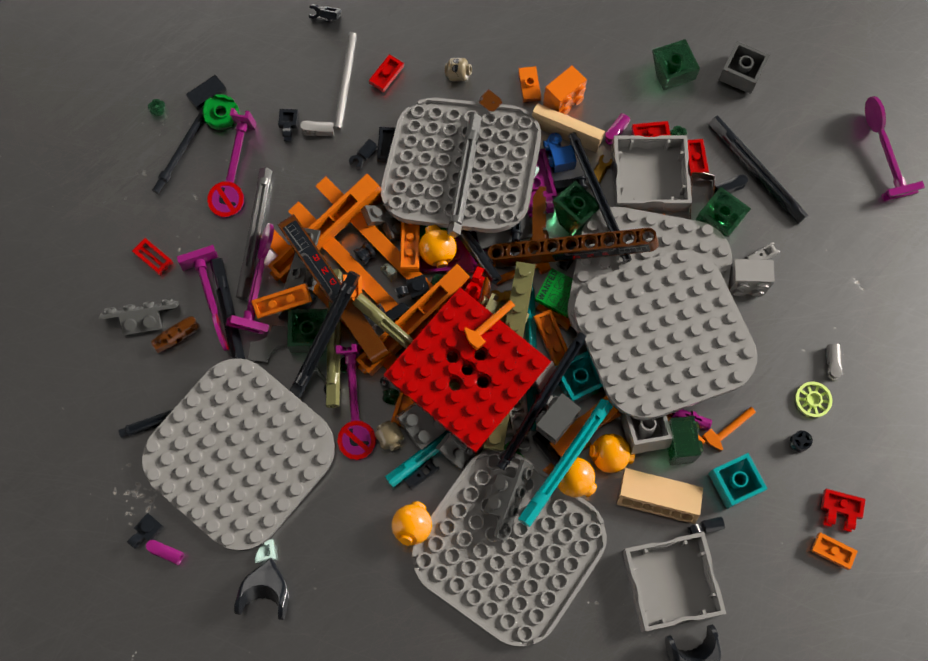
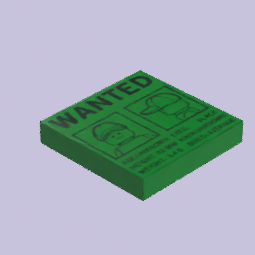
M551 268L534 301L568 318V302L573 279Z

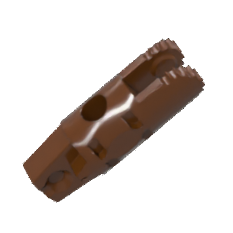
M189 316L162 332L151 341V344L159 353L197 331L200 326L193 316Z

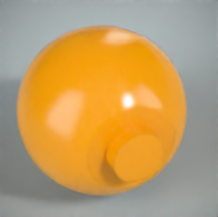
M437 225L426 227V234L422 236L419 242L420 256L427 264L437 266V268H444L448 266V263L452 261L456 254V241L454 237L447 234L448 231L441 230Z
M604 434L597 438L593 445L590 446L589 455L593 463L599 470L605 473L620 472L627 464H633L635 460V454L630 453L628 442L617 434Z
M577 457L557 487L563 494L570 497H581L583 495L590 497L597 488V485L594 483L595 472L588 461Z
M418 501L398 509L392 519L394 536L406 546L418 545L424 542L432 530V520L426 510V506Z

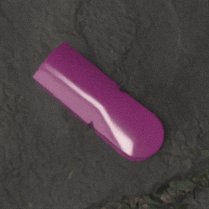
M624 113L618 116L605 133L606 144L611 145L613 137L622 134L630 123L629 116Z
M150 540L146 543V549L151 554L173 564L179 565L184 557L183 552L156 540Z

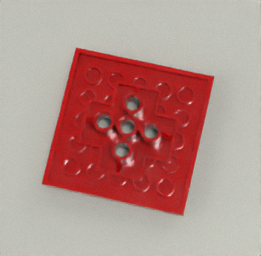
M460 287L384 373L383 377L476 453L552 361L501 320H498L481 335L486 343L476 351L469 344L464 330L469 328L475 331L493 313ZM482 353L485 359L477 360L474 354ZM454 355L457 357V361L449 362L447 356ZM469 367L472 370V374L465 375L462 369ZM485 380L487 387H479L477 381ZM451 382H457L460 385V388L458 390H452L449 387V384Z

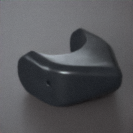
M272 558L267 559L241 582L234 604L235 614L241 615L245 606L252 600L266 598L268 600L271 599L277 604L278 620L285 619L289 601L287 584Z
M713 624L707 626L706 638L703 640V643L692 650H679L671 635L665 637L667 652L671 661L721 660L719 635Z

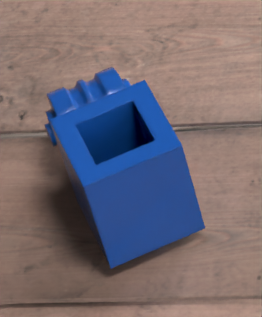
M558 133L550 134L548 139L543 141L545 151L549 152V157H547L549 166L552 167L554 173L573 170L577 162L571 145L561 147L562 137Z

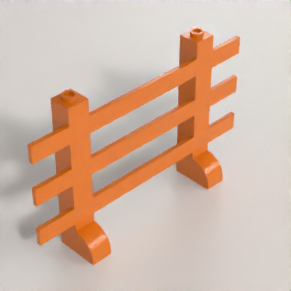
M366 174L350 190L343 194L325 176L315 186L333 204L323 215L316 219L299 201L288 212L296 216L303 228L321 231L316 246L320 251L324 248L347 273L353 271L358 275H362V289L377 304L381 303L385 312L397 306L398 303L334 237L351 223L406 280L423 274L420 271L400 272V251L375 225L367 226L361 209L365 205H378L382 202L381 187ZM274 230L270 247L278 256L268 265L272 270L269 274L276 281L280 279L285 283L295 250L291 244L289 245ZM458 264L435 285L426 278L429 291L395 322L413 339L419 335L423 328L460 287L466 291L467 285L471 282V277ZM316 284L313 292L328 307V298L319 285ZM384 332L379 338L390 354L373 365L365 352H363L356 359L359 362L357 367L364 374L368 372L371 376L382 366L388 370L398 359L395 354L403 346L387 332Z

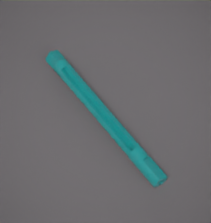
M601 399L584 426L518 518L520 523L530 527L554 490L613 406L608 400Z
M447 430L386 475L385 478L391 486L395 487L440 452L436 447L445 435L451 432Z

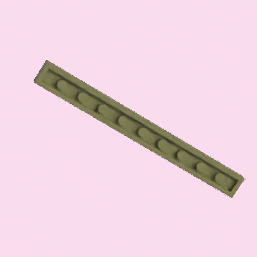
M516 262L510 300L515 306L507 313L506 325L523 338L536 264ZM510 412L484 442V449L504 451Z

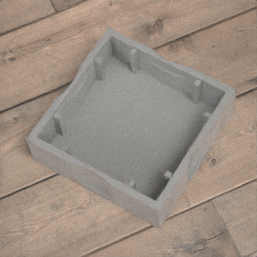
M661 135L657 137L614 136L611 144L614 207H625L647 212H688L692 204L691 182L688 174L689 154L687 135Z
M704 532L677 537L667 542L630 547L622 551L642 633L726 614L720 588L713 574L712 559Z

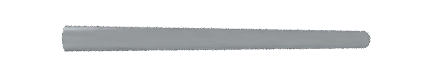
M354 32L349 33L334 125L336 130H341L356 41V33Z

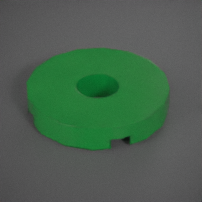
M217 94L205 101L203 105V118L211 128L226 130L235 125L230 116L231 108H235L238 114L239 108L231 97ZM224 109L226 114L223 116L217 115L216 110Z

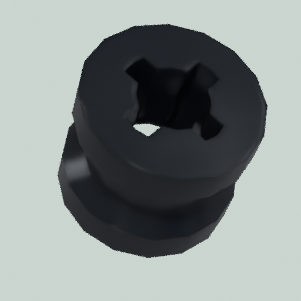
M366 241L362 244V247L353 250L363 265H366L369 259L377 256L374 249Z
M803 430L797 431L789 439L790 448L797 453L809 449L813 443L812 436Z

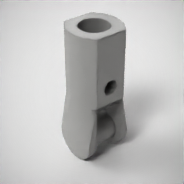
M303 121L300 124L304 136H334V122Z
M772 242L746 256L745 259L768 260L778 255L780 251L776 250L774 247L775 243Z
M828 344L826 346L828 377L835 381L842 375L840 344Z

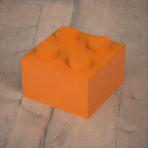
M571 65L545 87L543 105L565 115L568 114L571 107L583 101L587 79Z

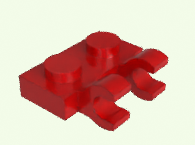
M478 266L470 284L466 287V292L477 301H479L481 288L486 278L483 277L484 268Z
M825 489L821 509L826 510L823 525L832 527L836 523V515L841 514L846 516L843 530L852 532L856 528V520L863 518L866 499Z

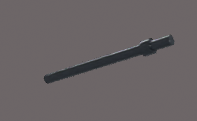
M203 107L165 170L160 172L158 181L152 189L154 193L159 194L164 184L170 180V174L204 120Z

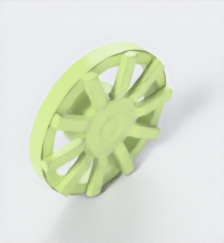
M807 382L798 388L795 394V403L797 409L807 417L818 418L825 415L831 409L832 395L823 384ZM810 385L816 386L815 391L811 390ZM807 386L809 394L802 389ZM819 388L823 389L824 392L820 394L818 392ZM800 392L806 397H799ZM827 394L828 400H823L822 396ZM799 401H805L806 403L801 405ZM821 403H828L827 408H824ZM808 405V410H804L803 408ZM817 407L823 410V412L819 414ZM812 408H814L815 414L810 413Z

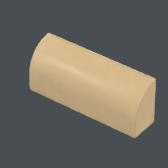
M539 103L532 112V117L538 121L541 130L550 134L558 133L562 139L569 142V134L576 132L583 148L597 153L604 139V130Z
M625 468L616 505L695 524L700 516L703 487Z

